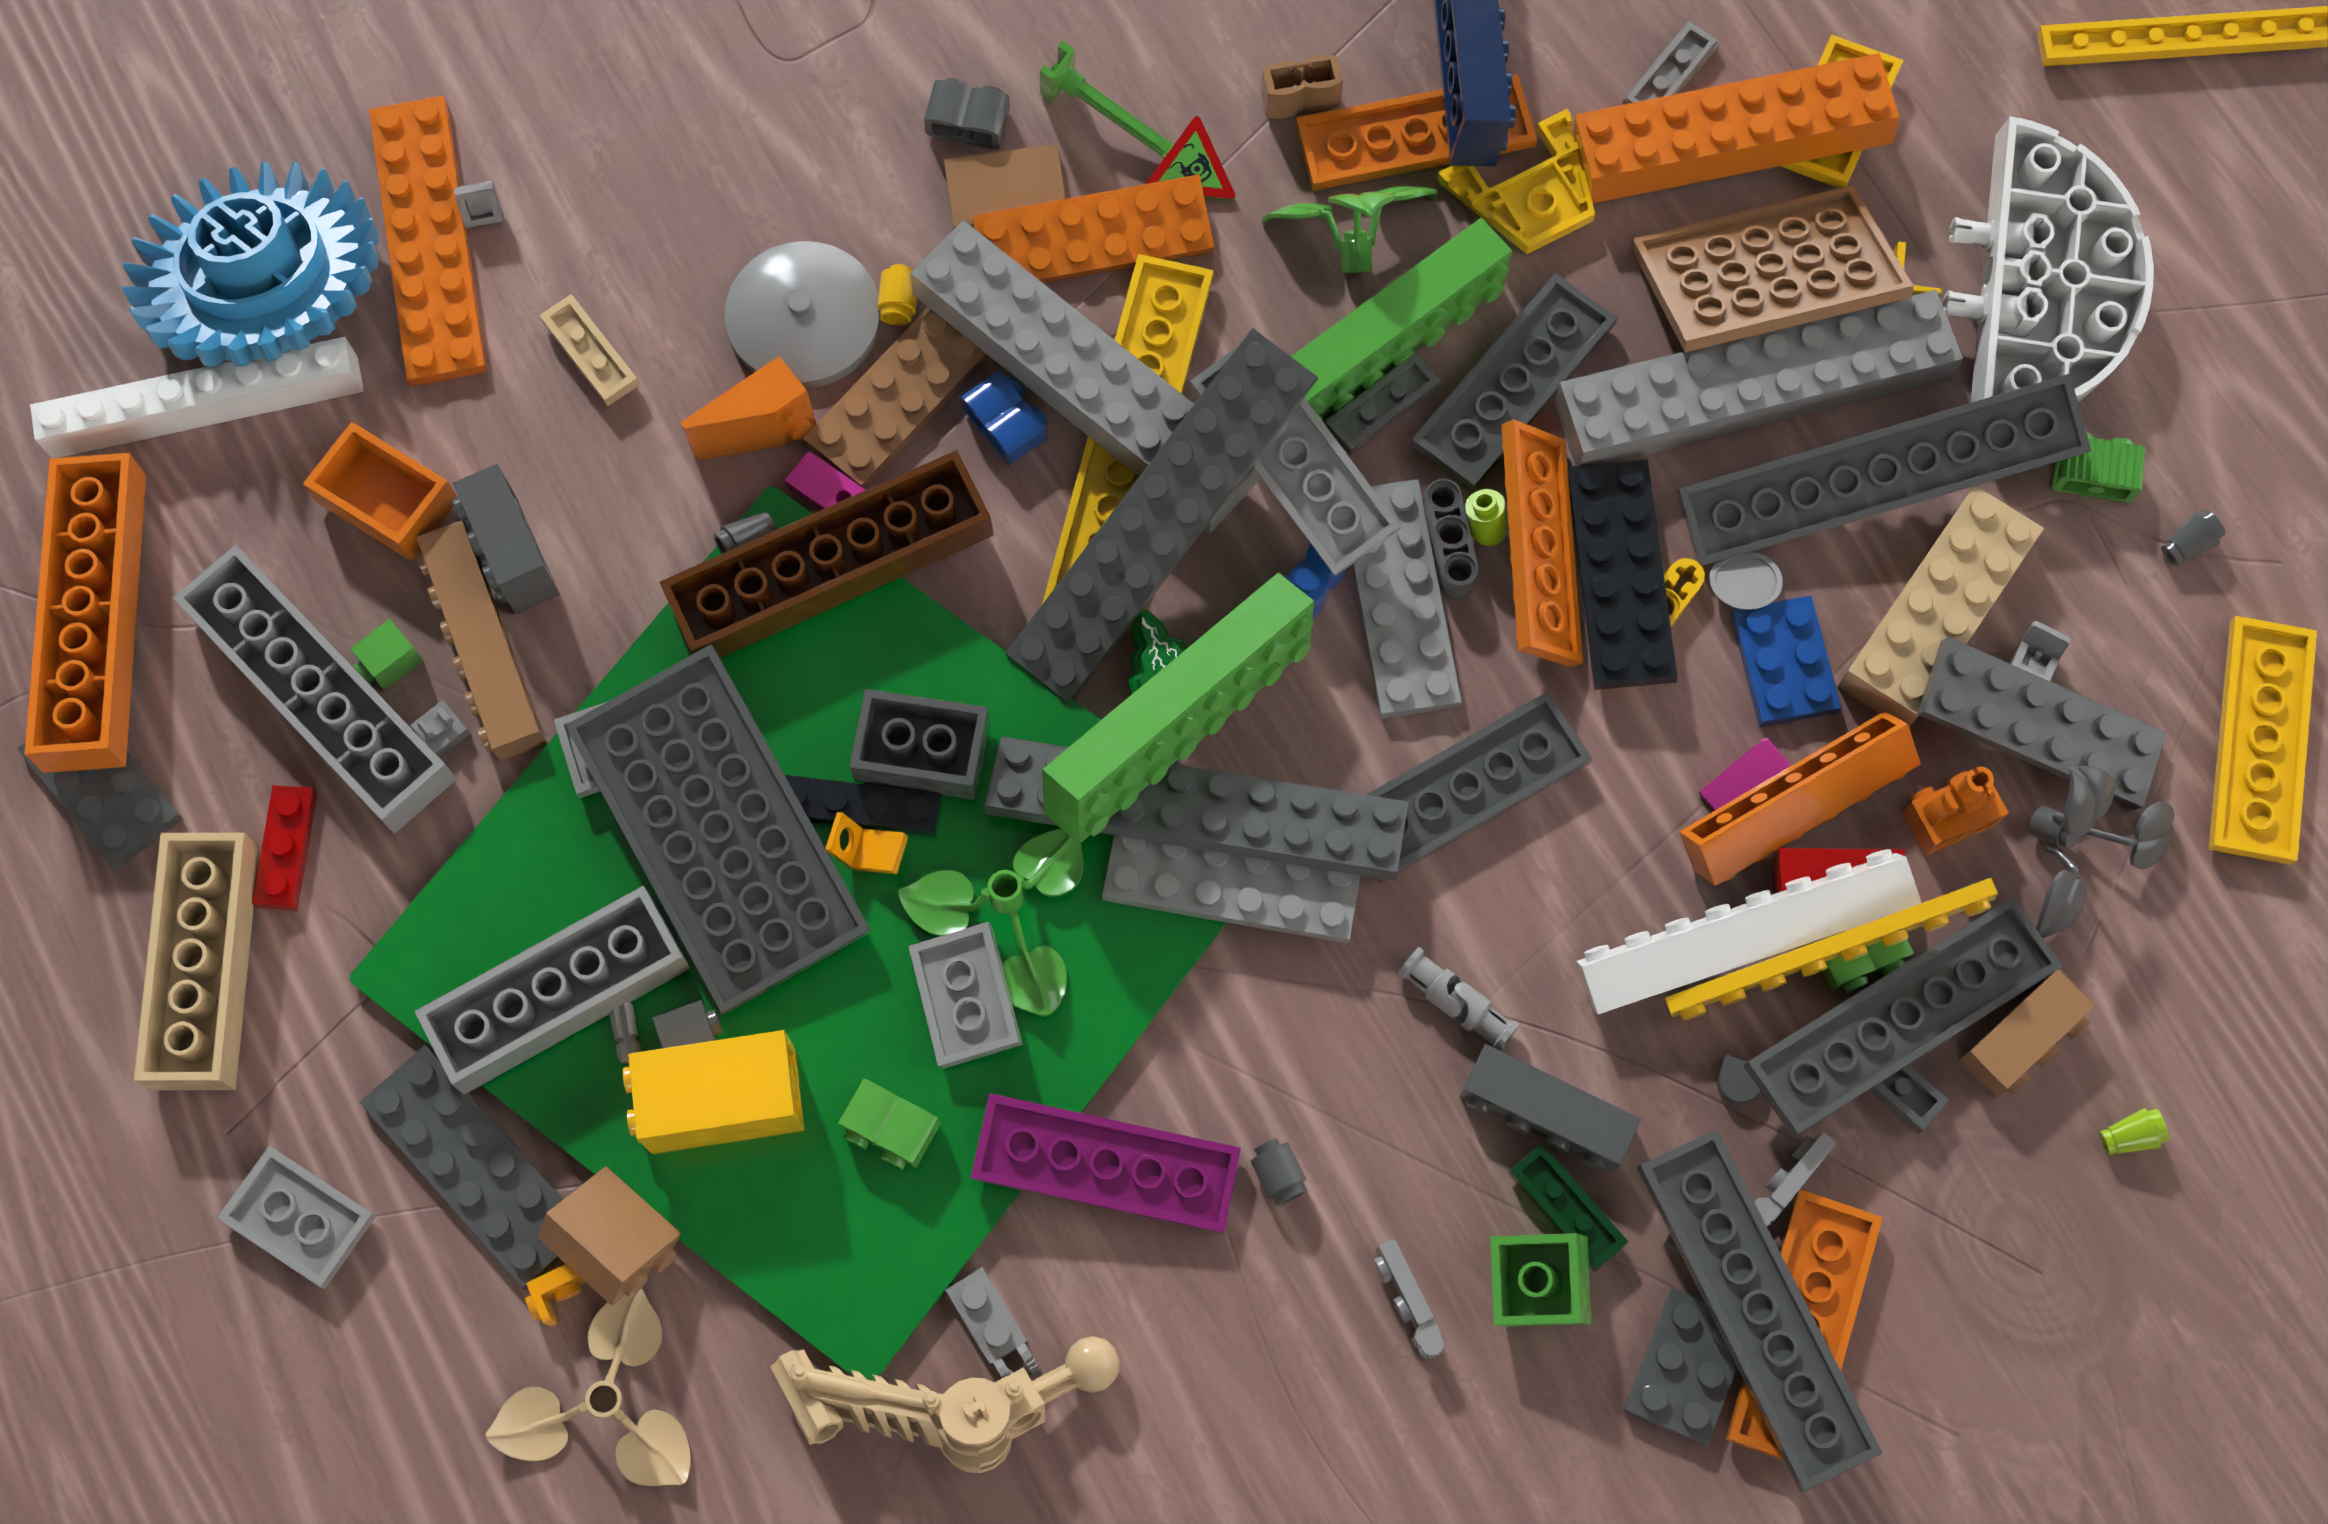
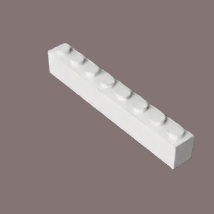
M346 337L310 344L309 347L301 351L289 350L282 353L278 360L267 362L262 358L252 360L247 366L235 367L233 362L229 361L214 367L206 366L30 404L35 441L51 458H61L361 393L364 390L358 356Z
M1891 849L1878 851L1866 856L1867 863L1853 868L1850 863L1840 864L1827 869L1826 877L1811 881L1810 877L1792 880L1785 884L1787 889L1785 891L1771 895L1769 890H1765L1745 897L1746 904L1730 908L1729 904L1710 908L1705 911V918L1690 922L1689 918L1674 920L1664 925L1666 929L1664 932L1650 936L1649 931L1639 932L1624 939L1625 945L1610 949L1609 945L1589 949L1584 952L1586 958L1576 962L1592 1009L1597 1014H1601L1850 930L1918 905L1922 902L1907 857L1898 853L1892 854Z

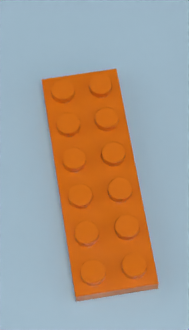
M1515 74L1512 75V91L1509 96V103L1515 105L1516 121L1514 128H1509L1507 148L1505 151H1501L1500 154L1535 148L1537 143V137L1519 75ZM1442 89L1296 117V129L1313 191L1450 164Z
M1200 174L972 216L975 230L1042 283L1135 267L1138 254L1164 260H1174L1213 253L1215 248Z
M1513 419L1501 424L1518 651L1573 667L1583 663L1566 440Z
M1799 1189L1793 1200L1779 1251L1841 1370L1883 1217ZM1743 1379L1726 1441L1784 1461Z

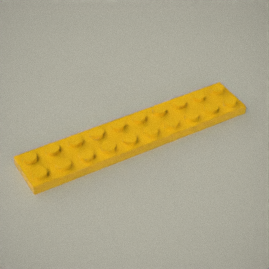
M1138 254L1115 341L1183 394L1214 278V270ZM1089 436L1042 604L1139 478Z

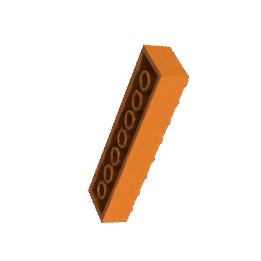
M1880 53L1575 114L1574 138L1575 142H1578V154L1582 170L1585 171L1592 203L1594 204L1893 144L1900 116Z
M130 453L49 459L24 755L43 773L126 767L146 474Z

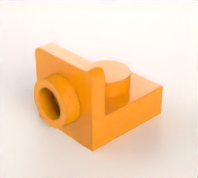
M567 1264L526 1283L531 1295L525 1297V1301L535 1321L541 1319L549 1327L559 1324L550 1300L554 1298L556 1302L567 1300L580 1293L579 1286L586 1283Z

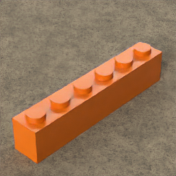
M1884 711L1679 831L1694 872L1714 886L1721 882L1729 881L1736 873L1751 864L1766 859L1773 851L1789 842L1800 839L1807 831L1817 825L1834 819L1839 812L1856 802L1868 799L1873 792L1890 782L1903 778L1907 772L1921 765L1909 726L1906 722Z

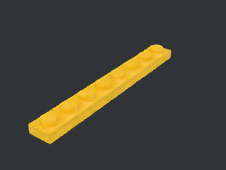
M2328 6L2041 25L2036 34L2043 67L2328 47Z
M1988 878L1665 997V1001L1672 1018L1680 1015L1682 1021L1690 1020L1705 1014L1706 1009L1704 1006L1721 1001L1722 1006L1731 1005L1747 998L1745 991L1761 986L1763 992L1772 990L1787 983L1785 976L1799 971L1802 972L1803 977L1810 976L1827 969L1826 961L1842 956L1844 962L1868 954L1866 947L1883 941L1884 946L1888 947L1905 941L1909 938L1907 932L1923 926L1925 931L1929 932L1950 923L1948 917L1965 911L1966 916L1970 917L1991 908L1989 902L1995 900L1998 892L1992 878Z

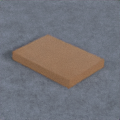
M1057 144L944 159L954 229L963 220L974 228L973 215L1066 199Z

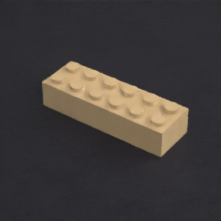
M1973 486L1837 687L1880 714L1886 711L1906 722L1910 728L1919 716L1917 713L1941 640L1951 637L1964 644L1968 643L2044 528L1979 487Z
M161 833L134 1073V1081L150 1090H236L254 909L252 898L260 848L245 833Z

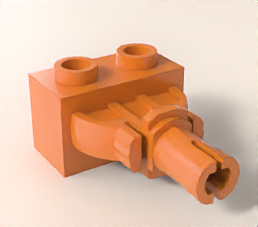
M1980 766L1976 767L1974 771L1972 769L1961 772L1946 781L1948 786L1934 791L1933 787L1930 786L1910 796L1911 803L1902 812V815L1925 857L1998 825L2009 814L1993 785L1994 776L1988 768Z

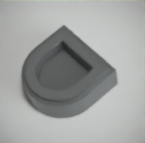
M1725 1054L1717 1076V1089L1726 1101L1737 1105L1746 1104L1753 1100L1760 1091L1743 1067L1748 1061Z

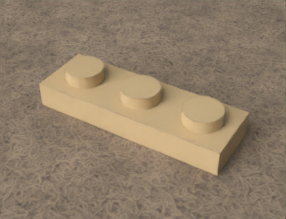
M572 294L539 315L542 323L607 407L640 385L637 377Z

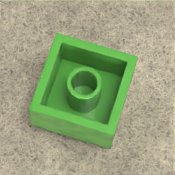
M1578 1233L1490 1236L1494 1326L1592 1325L1587 1236Z

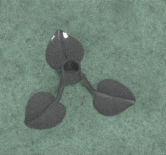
M2074 766L2068 768L2070 788L2065 814L2048 806H2042L2035 811L2029 824L2030 834L2049 843L2046 851L2054 854L2067 868V870H2062L2055 876L2047 891L2036 926V930L2042 938L2068 928L2078 918L2086 899L2087 882L2085 879L2077 877L2079 873L2078 867L2061 849L2074 847L2080 837L2086 834L2126 846H2133L2130 854V864L2139 869L2150 868L2163 857L2172 838L2175 814L2169 804L2156 802L2147 807L2137 822L2135 837L2132 838L2091 828L2096 825L2097 818L2102 817L2112 804L2115 792L2114 779L2109 773L2095 767Z

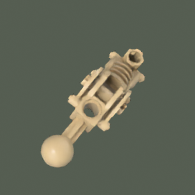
M1089 1336L1079 1339L1071 1346L1065 1357L1064 1365L1031 1381L1023 1367L995 1383L985 1378H968L958 1381L944 1394H937V1392L930 1391L925 1385L917 1383L916 1390L911 1389L904 1381L894 1379L895 1385H891L881 1376L873 1374V1381L867 1380L860 1372L850 1370L851 1376H847L839 1368L829 1365L830 1372L814 1369L804 1349L800 1351L791 1350L779 1356L778 1360L770 1366V1370L809 1445L814 1443L822 1444L834 1438L844 1428V1421L853 1423L861 1432L870 1433L869 1427L876 1428L882 1436L892 1438L891 1431L897 1432L905 1441L913 1443V1436H917L926 1445L940 1448L942 1453L955 1467L965 1472L983 1473L996 1468L1006 1459L1011 1450L1012 1439L1045 1422L1046 1403L1075 1388L1090 1393L1106 1390L1115 1381L1119 1373L1120 1359L1115 1347L1106 1339Z

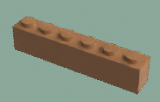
M460 520L417 536L421 551L415 553L423 575L430 574L433 586L427 588L435 609H442L446 621L440 623L445 640L448 645L454 644L458 656L452 658L460 680L467 679L471 690L465 693L468 706L473 716L480 715L484 727L478 729L480 740L486 752L493 750L502 762L547 745V741L493 592L482 570L481 559L479 555H476L467 536L469 531L466 525Z

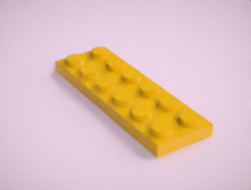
M2235 616L2230 621L2208 850L2288 865L2298 861L2317 630Z

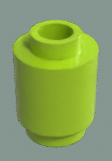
M1482 489L1471 494L1465 503L1471 536L1484 546H1494L1501 543L1509 531L1508 515L1503 496L1492 489Z

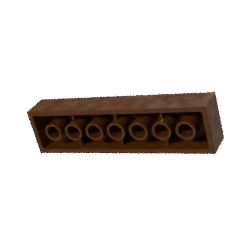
M955 450L662 580L659 583L692 654L712 644L718 656L722 658L994 536L992 521L958 451Z

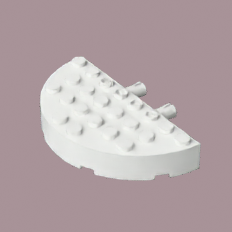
M2009 116L1995 135L1987 223L1955 217L1949 233H1954L1949 236L1950 243L1982 246L1985 251L1981 296L1948 290L1945 293L1942 305L1947 306L1944 308L1947 316L1975 319L1978 324L1971 402L2067 374L2071 375L2077 401L2079 402L2102 383L2124 360L2145 324L2153 291L2154 265L2149 236L2145 237L2138 219L2141 215L2129 191L2117 175L2098 156L2084 145L2079 144L2077 147L2068 140L2058 136L2059 131L2051 127Z

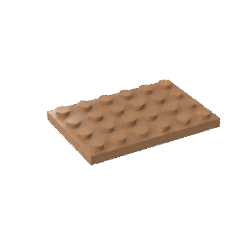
M1853 185L1632 238V251L1685 353L1912 298L1914 285Z

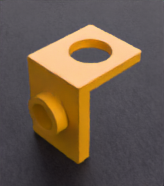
M837 812L825 850L850 870L897 874L908 836L903 832L863 829L844 813ZM846 828L849 833V843L843 851L840 847V835L842 830Z

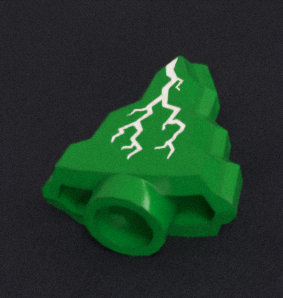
M1147 609L1142 610L1132 623L1131 638L1136 651L1130 659L1134 674L1128 680L1131 693L1133 694L1188 648L1183 639L1169 636L1164 623Z

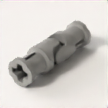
M1420 947L1412 953L1397 974L1402 980L1408 979L1426 993L1425 999L1440 1008L1468 1032L1474 1030L1500 1051L1520 1026L1516 1021L1510 1022L1491 1007L1492 1002L1466 984L1450 969L1443 970L1424 955V950Z

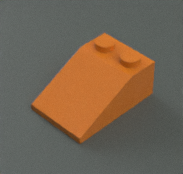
M780 356L680 422L692 454L697 461L785 446L792 440L802 439L817 424L807 390Z

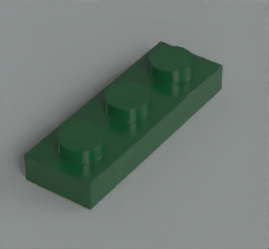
M1542 1143L1508 1172L1512 1179L1561 1234L1578 1233L1587 1236L1589 1267L1594 1272L1629 1242Z

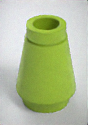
M2142 1108L2107 1127V1129L2099 1131L2101 1143L2108 1156L2116 1153L2122 1154L2160 1149L2161 1143L2170 1140L2166 1123L2157 1108L2149 1111L2146 1108Z

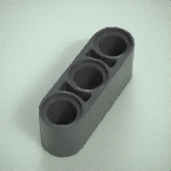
M1438 479L1428 486L1423 506L1439 588L1447 598L1461 600L1467 598L1473 591L1478 574V564L1461 490L1454 481ZM1443 498L1448 500L1451 506L1441 508L1436 506L1433 500ZM1451 534L1459 539V543L1447 544L1441 539V536ZM1460 571L1468 579L1465 581H1455L1449 576V573Z

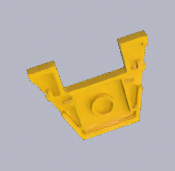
M1568 109L1537 124L1536 132L1553 157L1494 187H1487L1474 166H1450L1438 172L1437 180L1440 185L1526 254L1593 222L1595 217L1585 171L1582 170L1578 154L1579 146L1578 142H1575L1571 126L1572 118Z

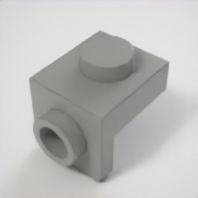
M2034 621L2017 646L2010 664L2050 681L2058 661L2069 646L2071 639L2038 621Z

